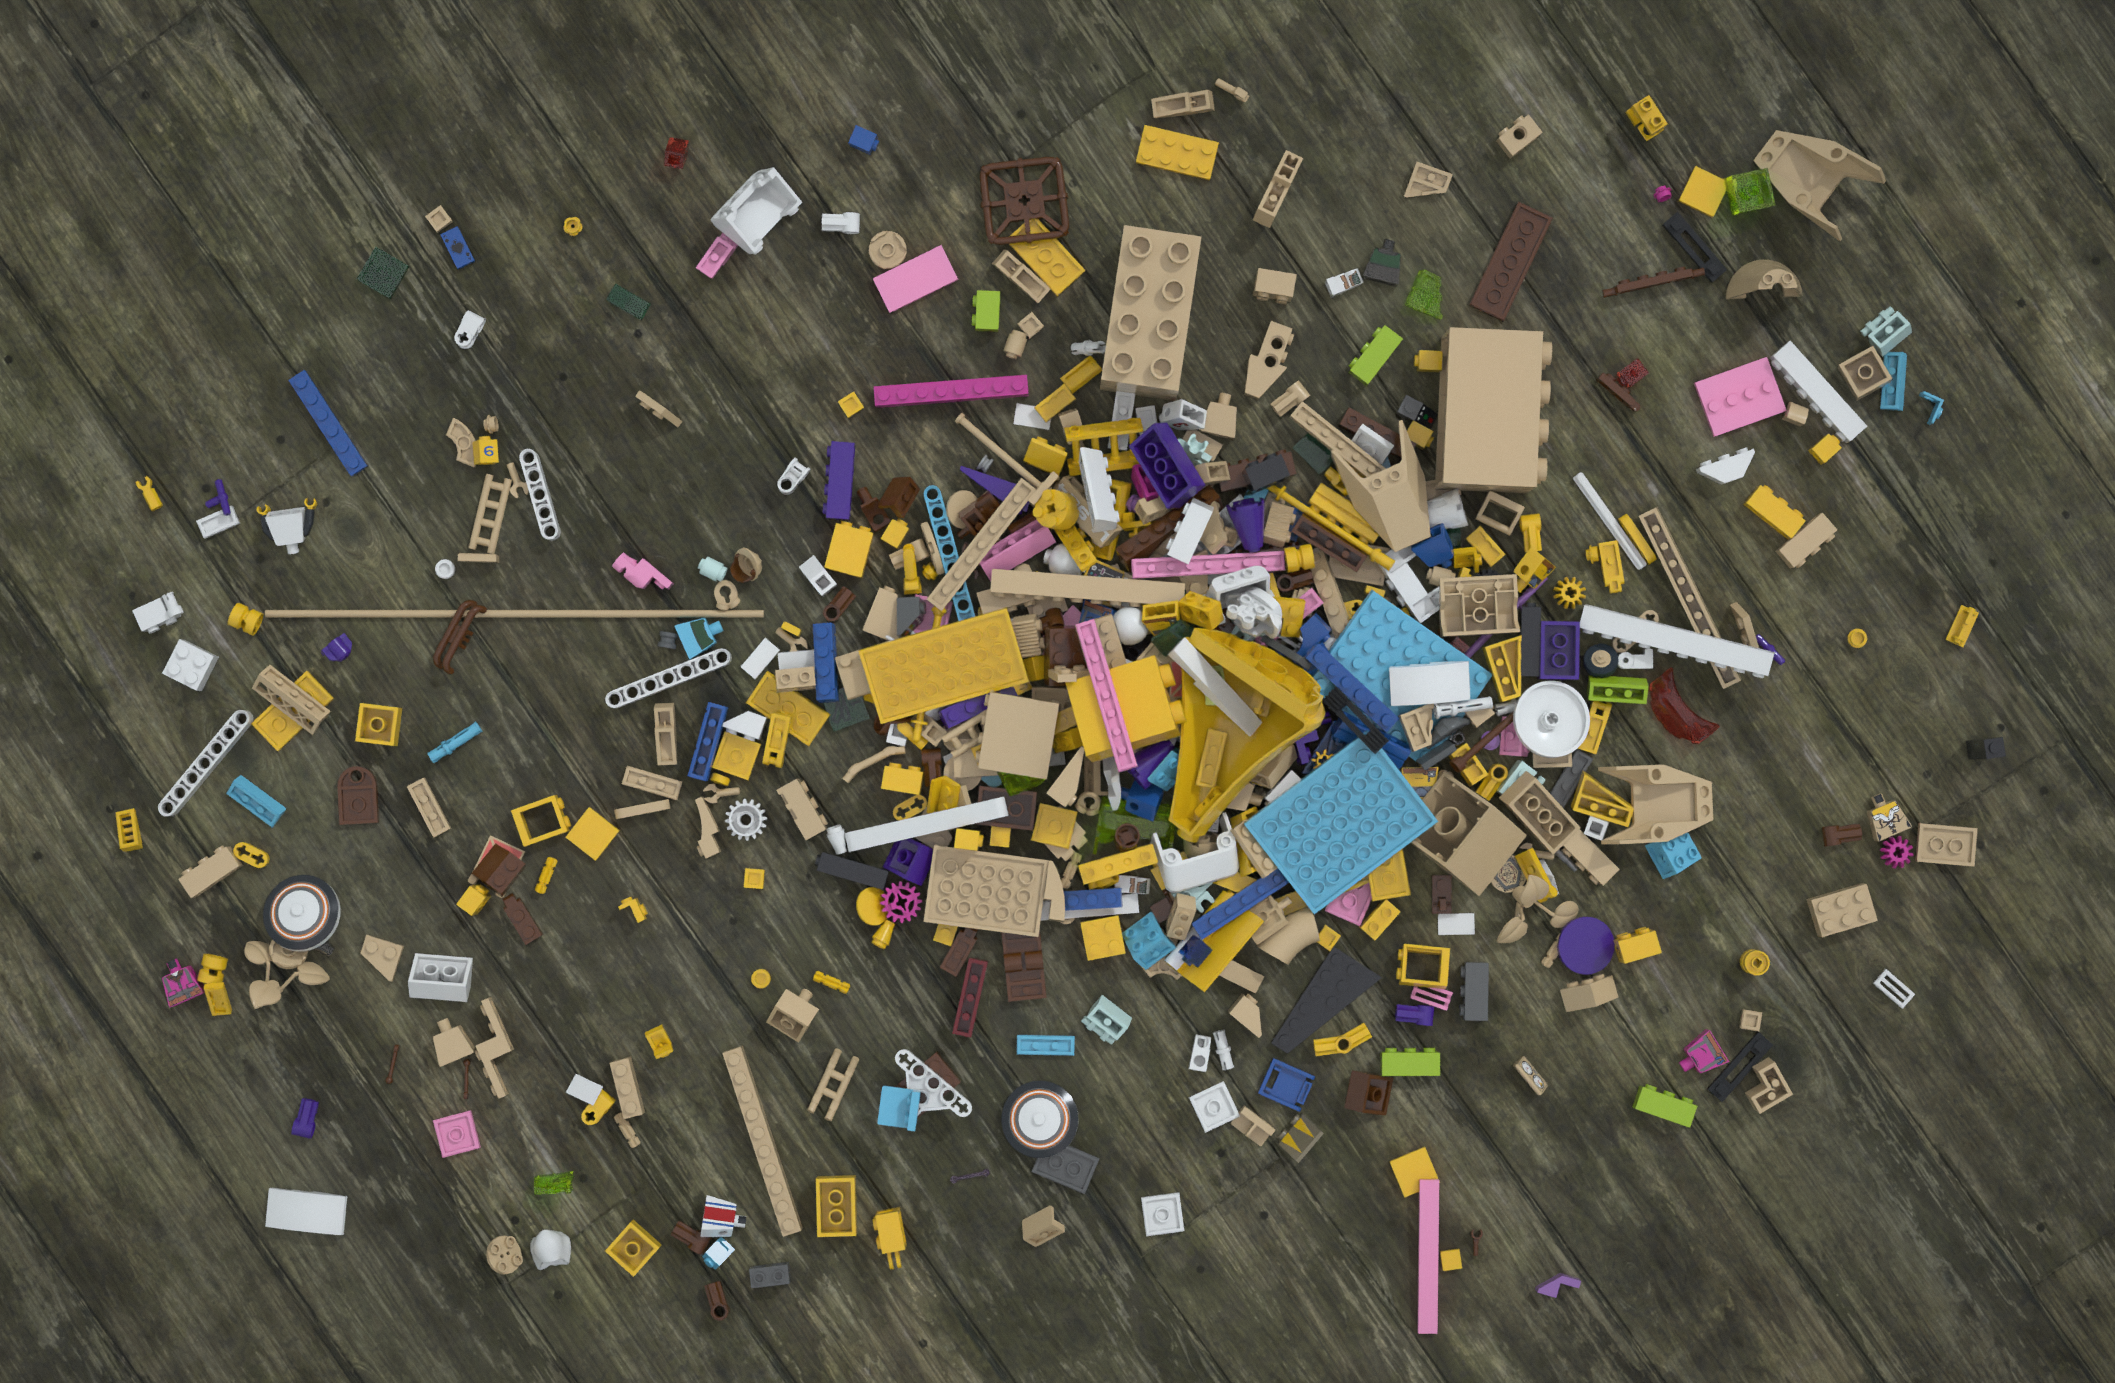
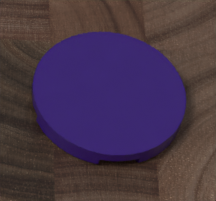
M1578 917L1569 921L1560 931L1561 934L1557 946L1558 955L1562 963L1571 971L1585 975L1594 974L1601 971L1610 962L1614 953V937L1604 922L1593 917Z

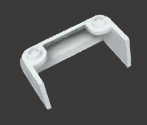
M1226 812L1222 813L1219 820L1223 833L1216 840L1218 850L1182 860L1180 853L1176 849L1162 850L1157 833H1153L1150 843L1154 846L1158 860L1157 864L1164 885L1169 892L1178 893L1232 877L1238 872L1239 860L1236 840L1230 831L1232 828Z

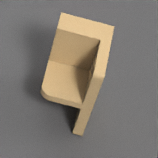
M1245 1105L1239 1111L1240 1117L1231 1121V1125L1259 1146H1262L1266 1139L1275 1132L1274 1127Z
M1048 1206L1022 1220L1023 1240L1035 1247L1065 1232L1064 1225L1054 1220V1208L1052 1206Z

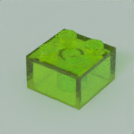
M1768 168L1724 178L1732 216L1776 206Z

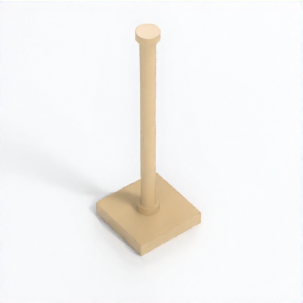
M963 413L956 418L955 422L964 426L1037 489L1028 499L1033 508L1041 498L1043 491L1053 489L1061 480L1053 471L1041 483L968 421Z

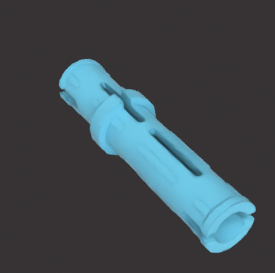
M475 721L452 738L442 741L441 745L427 754L432 762L436 763L442 757L452 754L453 750L483 731Z

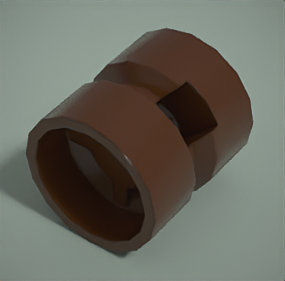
M1126 823L1117 828L1114 837V845L1117 850L1124 853L1137 848L1140 838L1137 827Z

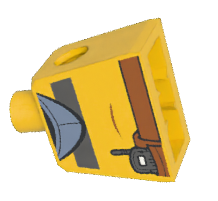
M1533 547L1527 551L1513 571L1519 576L1517 587L1520 593L1527 585H1530L1533 589L1537 588L1556 568Z
M1178 600L1143 605L1142 622L1154 637H1169L1171 640H1174L1182 633V618Z
M1421 767L1400 768L1402 775L1421 799L1426 796L1437 782L1438 767H1430L1427 770Z

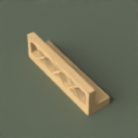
M271 665L258 675L252 687L253 690L312 735L331 712ZM260 683H263L267 687V690L259 686ZM276 695L281 697L283 702H280L276 698ZM291 707H294L298 714L294 713ZM306 718L311 720L314 723V725L311 726L309 723H307Z

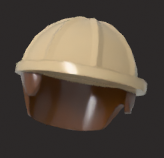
M743 547L734 556V561L730 567L731 575L736 581L741 583L754 581L762 571V560L758 554Z

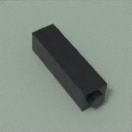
M1525 602V606H1519V636L1522 635L1521 676H1539L1541 607L1536 606V603Z
M2003 737L1966 741L1969 760L2006 756Z
M826 852L817 855L815 866H818L817 871L882 890L885 888L889 874L888 870Z

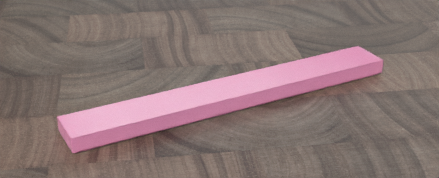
M1284 551L1192 556L1189 564L1173 557L1131 559L1132 579L1229 574L1252 566H1262L1267 572L1285 570Z
M1092 619L1076 624L1118 772L1136 768L1138 765L1096 622Z
M1419 1179L1418 1334H1437L1439 1179Z

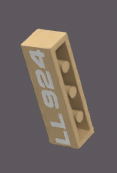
M1064 476L1053 488L1054 490L1069 493L1076 498L1079 510V517L1076 522L1079 524V528L1092 538L1091 540L1096 546L1102 548L1110 545L1123 530L1117 524L1116 529L1093 533L1084 486L1074 476Z

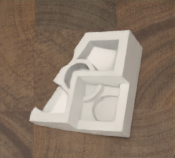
M1113 756L1103 759V771L1108 784V798L1114 811L1118 810L1120 804L1121 786L1120 775Z

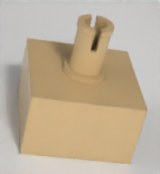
M786 989L766 1023L799 1043L819 1010L808 1003L813 994L807 989H802L800 995L797 996Z

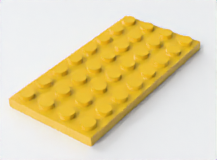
M1007 607L858 651L881 724L988 694L991 690L995 692L1029 682Z

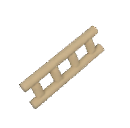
M486 474L468 548L476 550L478 544L488 547L487 553L495 554L512 480L505 478L502 484L492 481L493 475ZM490 489L501 491L499 502L488 500ZM486 507L497 510L495 521L483 518ZM481 526L493 528L490 539L479 537Z
M987 709L942 736L945 743L951 741L955 747V750L951 751L954 758L979 744V735L973 726L982 721L983 713L987 714ZM967 730L972 739L962 745L957 736Z

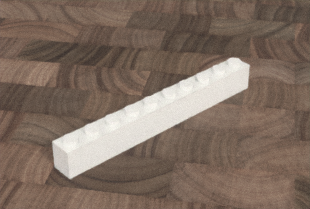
M1588 604L1584 605L1580 620V628L1583 629L1582 632L1602 633L1601 637L1612 639L1613 636L1618 637L1620 642L1631 644L1632 641L1637 642L1639 647L1650 649V646H1653L1662 653L1676 652V656L1688 659V656L1696 658L1695 661L1706 664L1707 661L1715 662L1714 666L1726 668V665L1734 667L1733 671L1745 673V670L1753 672V676L1764 678V675L1769 676L1775 653Z

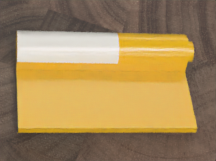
M1223 890L1204 914L1233 896L1234 893L1230 890L1227 892ZM1247 910L1203 940L1200 939L1192 927L1188 931L1185 941L1181 940L1164 961L1172 969L1205 992L1264 921L1250 910Z

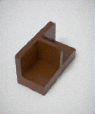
M895 477L890 482L877 506L879 508H891L898 518H904L920 489L911 477Z

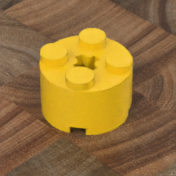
M1046 489L1035 504L1033 515L1044 527L1059 531L1069 529L1076 523L1079 517L1078 502L1069 493Z

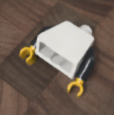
M308 498L305 499L306 510L305 507L271 512V508L265 504L266 509L262 512L261 507L258 506L257 512L262 515L260 521L263 533L271 541H275L277 546L286 545L288 554L298 553V543L304 542L305 537L310 534L314 524L315 511L313 509L317 507L315 498L313 505H308Z

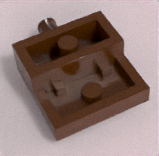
M990 491L958 513L960 519L966 525L965 528L957 532L961 540L970 533L976 536L1000 506V503Z

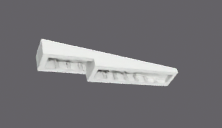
M1185 637L1179 641L1168 655L1195 680L1193 684L1250 737L1261 725L1262 721Z

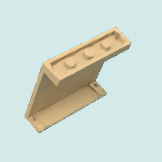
M994 690L990 691V695L986 694L984 706H988L987 714L983 713L981 722L985 727L984 732H980L978 741L979 744H982L981 751H977L975 762L979 763L978 768L1047 779L1060 701L1052 700V702L995 693Z

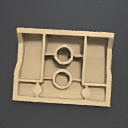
M1517 574L1440 578V637L1520 632L1517 614Z

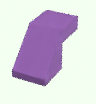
M1559 1273L1537 1285L1535 1290L1538 1293L1556 1298L1560 1283L1579 1288L1581 1280Z

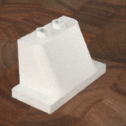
M1252 566L1213 579L1207 593L1204 594L1206 597L1220 601L1222 609L1227 608L1225 605L1227 593L1236 591L1246 592L1252 586L1258 587L1275 597L1270 590V575L1262 566ZM1223 614L1224 620H1223L1220 624L1225 623V616H1224V614Z

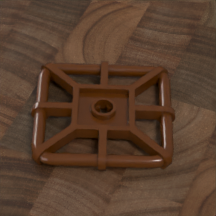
M1058 157L1023 160L1022 158H1017L1014 161L990 163L980 168L982 202L980 204L984 213L986 236L990 244L1004 245L1022 242L1030 244L1032 243L1031 241L1058 239L1068 235V193L1065 190L1062 163ZM1050 164L1038 180H1024L1023 167ZM1018 168L1020 182L1005 183L991 171ZM1056 169L1058 194L1043 196L1042 184L1053 170ZM987 176L1004 189L1005 200L990 201ZM1022 197L1030 199L1026 206H1023V203H1019ZM1059 201L1062 226L1045 214L1044 202ZM1006 207L1007 218L997 231L993 233L991 208ZM1043 219L1057 231L1031 234L1029 220ZM1024 221L1025 235L1000 237L1011 222Z

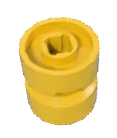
M1311 544L1300 545L1299 549L1295 547L1284 548L1288 573L1299 571L1300 567L1304 570L1315 568Z
M237 603L230 613L228 625L236 629L242 628L243 632L254 636L260 628L264 614L254 609L249 610L248 606Z
M1749 949L1741 955L1740 966L1746 973L1762 975L1768 970L1770 960L1764 952Z
M203 954L201 962L203 968L199 970L197 981L207 984L223 982L224 974L222 971L226 970L228 959L217 955ZM209 969L215 970V973H209Z

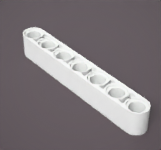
M717 649L610 691L606 695V703L612 708L623 707L730 664L732 655L726 649ZM721 652L727 654V660L724 663H720L717 658ZM703 659H707L710 664L706 670L700 668V662ZM685 666H689L692 670L688 677L682 674V669ZM667 673H671L674 677L673 682L670 684L664 681V676ZM650 680L656 683V687L652 691L646 688V684ZM632 687L638 690L635 698H631L628 694L629 689ZM614 694L620 697V702L617 705H613L610 700Z
M238 710L229 718L158 805L161 815L175 816L179 813L253 722L251 712ZM244 713L247 720L244 724H241L239 716ZM230 728L234 730V736L231 739L227 737V731ZM217 743L222 746V751L219 754L214 750ZM205 758L210 762L208 768L202 766V761ZM192 773H195L197 775V781L195 783H192L190 781V775ZM180 788L185 790L183 798H180L177 794ZM167 803H171L173 806V810L170 813L165 809Z

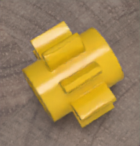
M1325 749L1321 755L1316 751L1317 758L1311 759V761L1316 763L1313 769L1321 765V763H1318L1319 759L1325 756V760H1327L1333 754L1326 755L1327 751Z

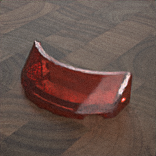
M1670 667L1649 684L1648 691L1651 692L1652 699L1650 701L1651 708L1658 721L1661 722L1669 733L1678 739L1684 738L1691 741L1692 744L1698 745L1712 735L1720 726L1698 716L1685 704L1674 682V669Z

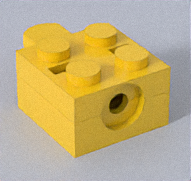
M900 1207L877 1211L873 1219L874 1230H878L879 1234L876 1238L877 1248L882 1250V1254L887 1253L890 1270L894 1269L892 1252L895 1253L897 1267L902 1268L899 1251L905 1250L907 1243Z

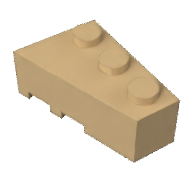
M795 779L776 790L783 798L786 808L793 816L805 840L827 829L825 825L828 822L823 814L819 815L816 808L819 806L814 797L810 799L807 794L809 788L804 780L801 782L800 779Z

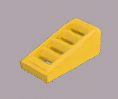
M133 808L115 812L120 849L124 852L142 849V839L136 810ZM131 816V820L122 821V818ZM132 824V827L124 829V826ZM133 832V835L125 836V834Z

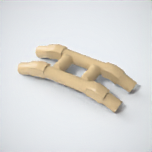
M905 746L886 747L883 751L853 764L842 779L850 783L857 773L891 755L906 754Z
M835 1048L807 1109L808 1112L814 1114L822 1095L833 1099L825 1116L827 1121H832L859 1062V1058L853 1056L845 1074L835 1071V1066L842 1053L838 1048ZM830 1077L841 1081L837 1092L826 1088Z

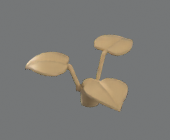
M1529 875L1526 885L1518 886L1512 893V896L1518 902L1516 906L1521 917H1514L1508 921L1496 941L1498 943H1512L1523 937L1528 925L1526 922H1523L1525 916L1522 907L1529 908L1535 903L1549 915L1553 916L1550 921L1553 927L1562 928L1569 921L1575 919L1579 910L1578 905L1573 901H1566L1556 908L1555 913L1551 912L1537 901L1547 895L1549 891L1548 883L1540 877Z
M261 941L246 943L244 949L246 958L255 964L266 963L265 982L257 980L252 982L249 987V995L254 1009L277 1003L281 998L284 988L296 976H298L301 983L307 985L323 984L330 980L328 974L318 964L304 962L301 966L297 967L298 972H294L280 987L277 981H269V961H272L269 952L270 945Z

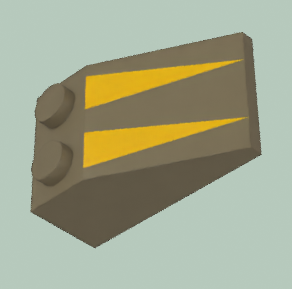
M1303 1113L1300 1116L1296 1114L1290 1121L1292 1125L1289 1129L1282 1130L1277 1137L1279 1139L1277 1143L1298 1163L1324 1134Z

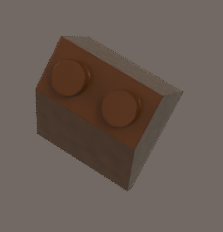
M495 843L471 874L503 897L526 868V864L511 852Z
M1352 1070L1344 1108L1361 1113L1386 1115L1393 1078Z

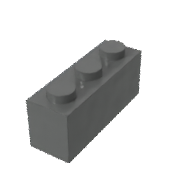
M1463 961V966H1460V977H1463V985H1460V997H1463V1004L1459 1006V1015L1463 1016V1020L1488 1021L1489 963Z

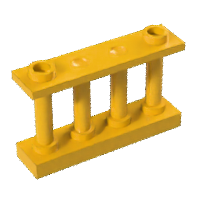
M1129 418L1127 420L1081 426L1074 425L1064 428L1067 442L1072 441L1073 458L1067 459L1070 476L1081 475L1078 462L1080 440L1091 439L1092 449L1099 450V438L1110 436L1111 453L1103 454V457H1107L1108 461L1106 471L1133 468V465L1139 464L1131 449L1130 451L1119 452L1118 435L1129 434V441L1132 444L1137 439V433L1143 432L1141 418Z
M1150 843L1124 853L1120 852L1078 865L1085 885L1158 863L1154 846Z

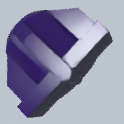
M343 633L323 648L321 654L322 656L325 655L329 661L342 662L351 654L352 642Z

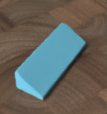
M1888 352L1884 355L1883 363L1891 375L1892 381L1882 387L1880 409L1903 411L1907 354L1904 352Z
M242 775L233 781L226 793L272 828L286 810L283 805Z

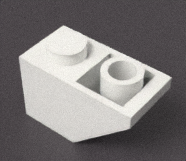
M814 555L799 566L822 597L837 586V583Z
M747 711L724 722L723 727H726V732L737 735V732L745 734V739L755 741V739L761 738L768 718Z

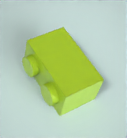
M977 290V295H973V307H976V314H972V326H975L976 331L999 332L1000 291Z

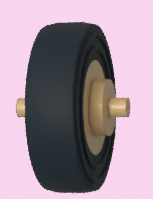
M1595 644L1584 655V667L1594 677H1609L1618 667L1619 659L1617 652L1607 644Z

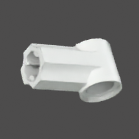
M859 213L822 214V231L859 234Z

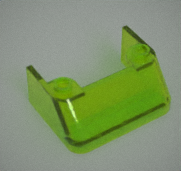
M1108 795L1101 798L1093 854H1097L1098 842H1112L1117 828L1126 823L1137 827L1140 833L1139 839L1151 840L1153 833H1157L1162 850L1173 847L1175 825L1168 821L1172 805L1161 803L1152 822L1126 811L1127 800L1121 799L1118 810L1113 811Z

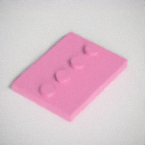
M1767 357L1694 383L1713 437L1787 411Z

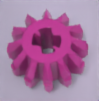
M1897 836L1896 840L1894 837H1889V842H1883L1886 848H1880L1881 852H1885L1880 858H1887L1885 865L1891 864L1892 868L1895 869L1897 865L1903 868L1904 862L1910 863L1907 857H1913V853H1908V850H1911L1913 847L1912 845L1906 846L1908 840L1904 839L1902 841L1901 836ZM1896 849L1900 850V852L1897 853V855H1893V852H1895Z

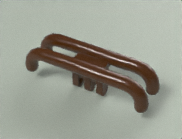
M466 600L461 603L434 652L433 662L437 668L443 669L449 675L454 673L450 662L458 647L466 649L467 646L462 642L469 643L470 639L466 635L473 636L474 634L468 628L477 613L484 614L487 612L485 606L478 605L474 600ZM471 607L461 626H459L458 624L467 608ZM448 642H450L451 645L448 651L446 652L443 661H441V656Z

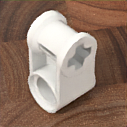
M469 310L465 313L454 337L459 347L469 349L473 346L478 334L484 327L485 318ZM467 337L468 341H463L462 343L460 338Z
M795 457L778 480L779 491L784 495L792 494L811 469L804 467ZM784 481H790L792 486L790 489L784 490L781 488V484Z

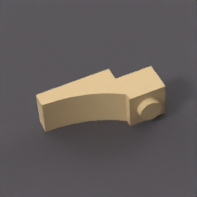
M700 797L695 800L702 824L701 840L698 841L697 849L701 857L705 856L707 859L721 852L713 835L720 830L704 797Z

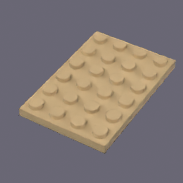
M934 845L924 922L1038 937L1049 860Z

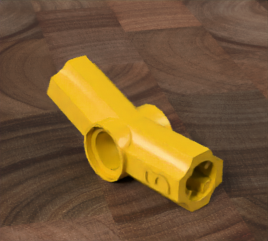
M1362 1023L1343 1035L1313 1039L1315 1056L1348 1053L1354 1047L1372 1038L1365 1023ZM1341 1039H1346L1348 1041L1347 1048L1339 1049L1338 1042Z

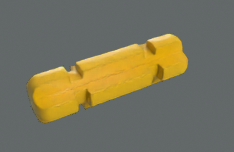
M548 857L545 862L546 866L543 867L538 880L539 883L535 887V891L540 894H544L547 889L546 885L549 884L554 872L553 867H556L557 859Z
M816 971L814 974V981L822 982L823 985L835 990L839 989L844 994L848 993L850 984L844 981L842 983L840 982L841 980L829 975L825 976L820 971Z

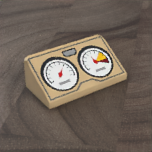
M1522 1056L1513 1066L1537 1095L1543 1094L1548 1084L1527 1058Z

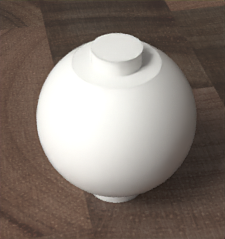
M1063 543L1057 545L1053 550L1047 549L1044 555V564L1049 565L1051 573L1081 575L1083 573Z
M1124 607L1113 615L1120 643L1135 645L1146 637L1148 628L1142 622V611L1140 609Z

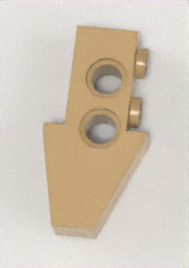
M1287 150L1285 151L1255 213L1253 221L1268 228L1271 227L1301 165L1302 157Z
M1273 321L1270 322L1258 357L1252 354L1249 357L1244 395L1259 400L1285 372L1287 367L1280 365V362H1285L1288 352H1285L1287 344L1291 345L1294 337V334H1291L1292 328ZM1273 340H1279L1282 344V347L1280 349H1274L1271 345V342ZM1273 358L1275 366H1266L1265 359Z

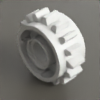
M743 799V804L736 801L737 806L730 805L732 811L726 812L729 819L725 820V822L730 824L727 830L732 829L731 835L735 836L738 834L739 840L745 836L746 841H749L751 835L756 839L757 832L759 834L763 833L761 827L767 826L763 823V820H767V817H763L765 809L760 810L761 804L754 805V800L747 803V800ZM744 814H748L751 817L749 825H744L741 822Z

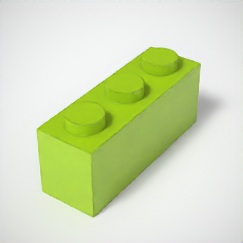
M1386 325L1382 329L1380 327L1377 328L1372 335L1374 340L1371 344L1367 342L1360 350L1363 353L1359 359L1355 357L1349 365L1351 369L1348 373L1365 386L1370 383L1403 340Z
M1589 675L1587 687L1588 700L1647 704L1648 682L1646 678L1616 676L1597 678Z
M1385 1048V1051H1380V1074L1382 1076H1440V1052L1435 1051V1048H1424V1051H1416V1048H1404V1051H1397V1048Z
M1646 1084L1645 1087L1639 1086L1633 1108L1689 1128L1691 1127L1697 1105L1692 1104V1099L1683 1096L1682 1099L1675 1098L1674 1093L1666 1090L1663 1093L1657 1092V1087Z

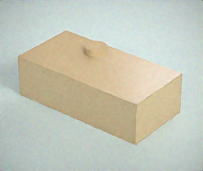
M1527 771L1499 797L1535 839L1553 855L1581 828L1545 787Z

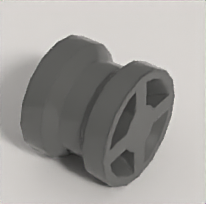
M659 631L660 641L657 646L676 649L675 641L678 638V634Z

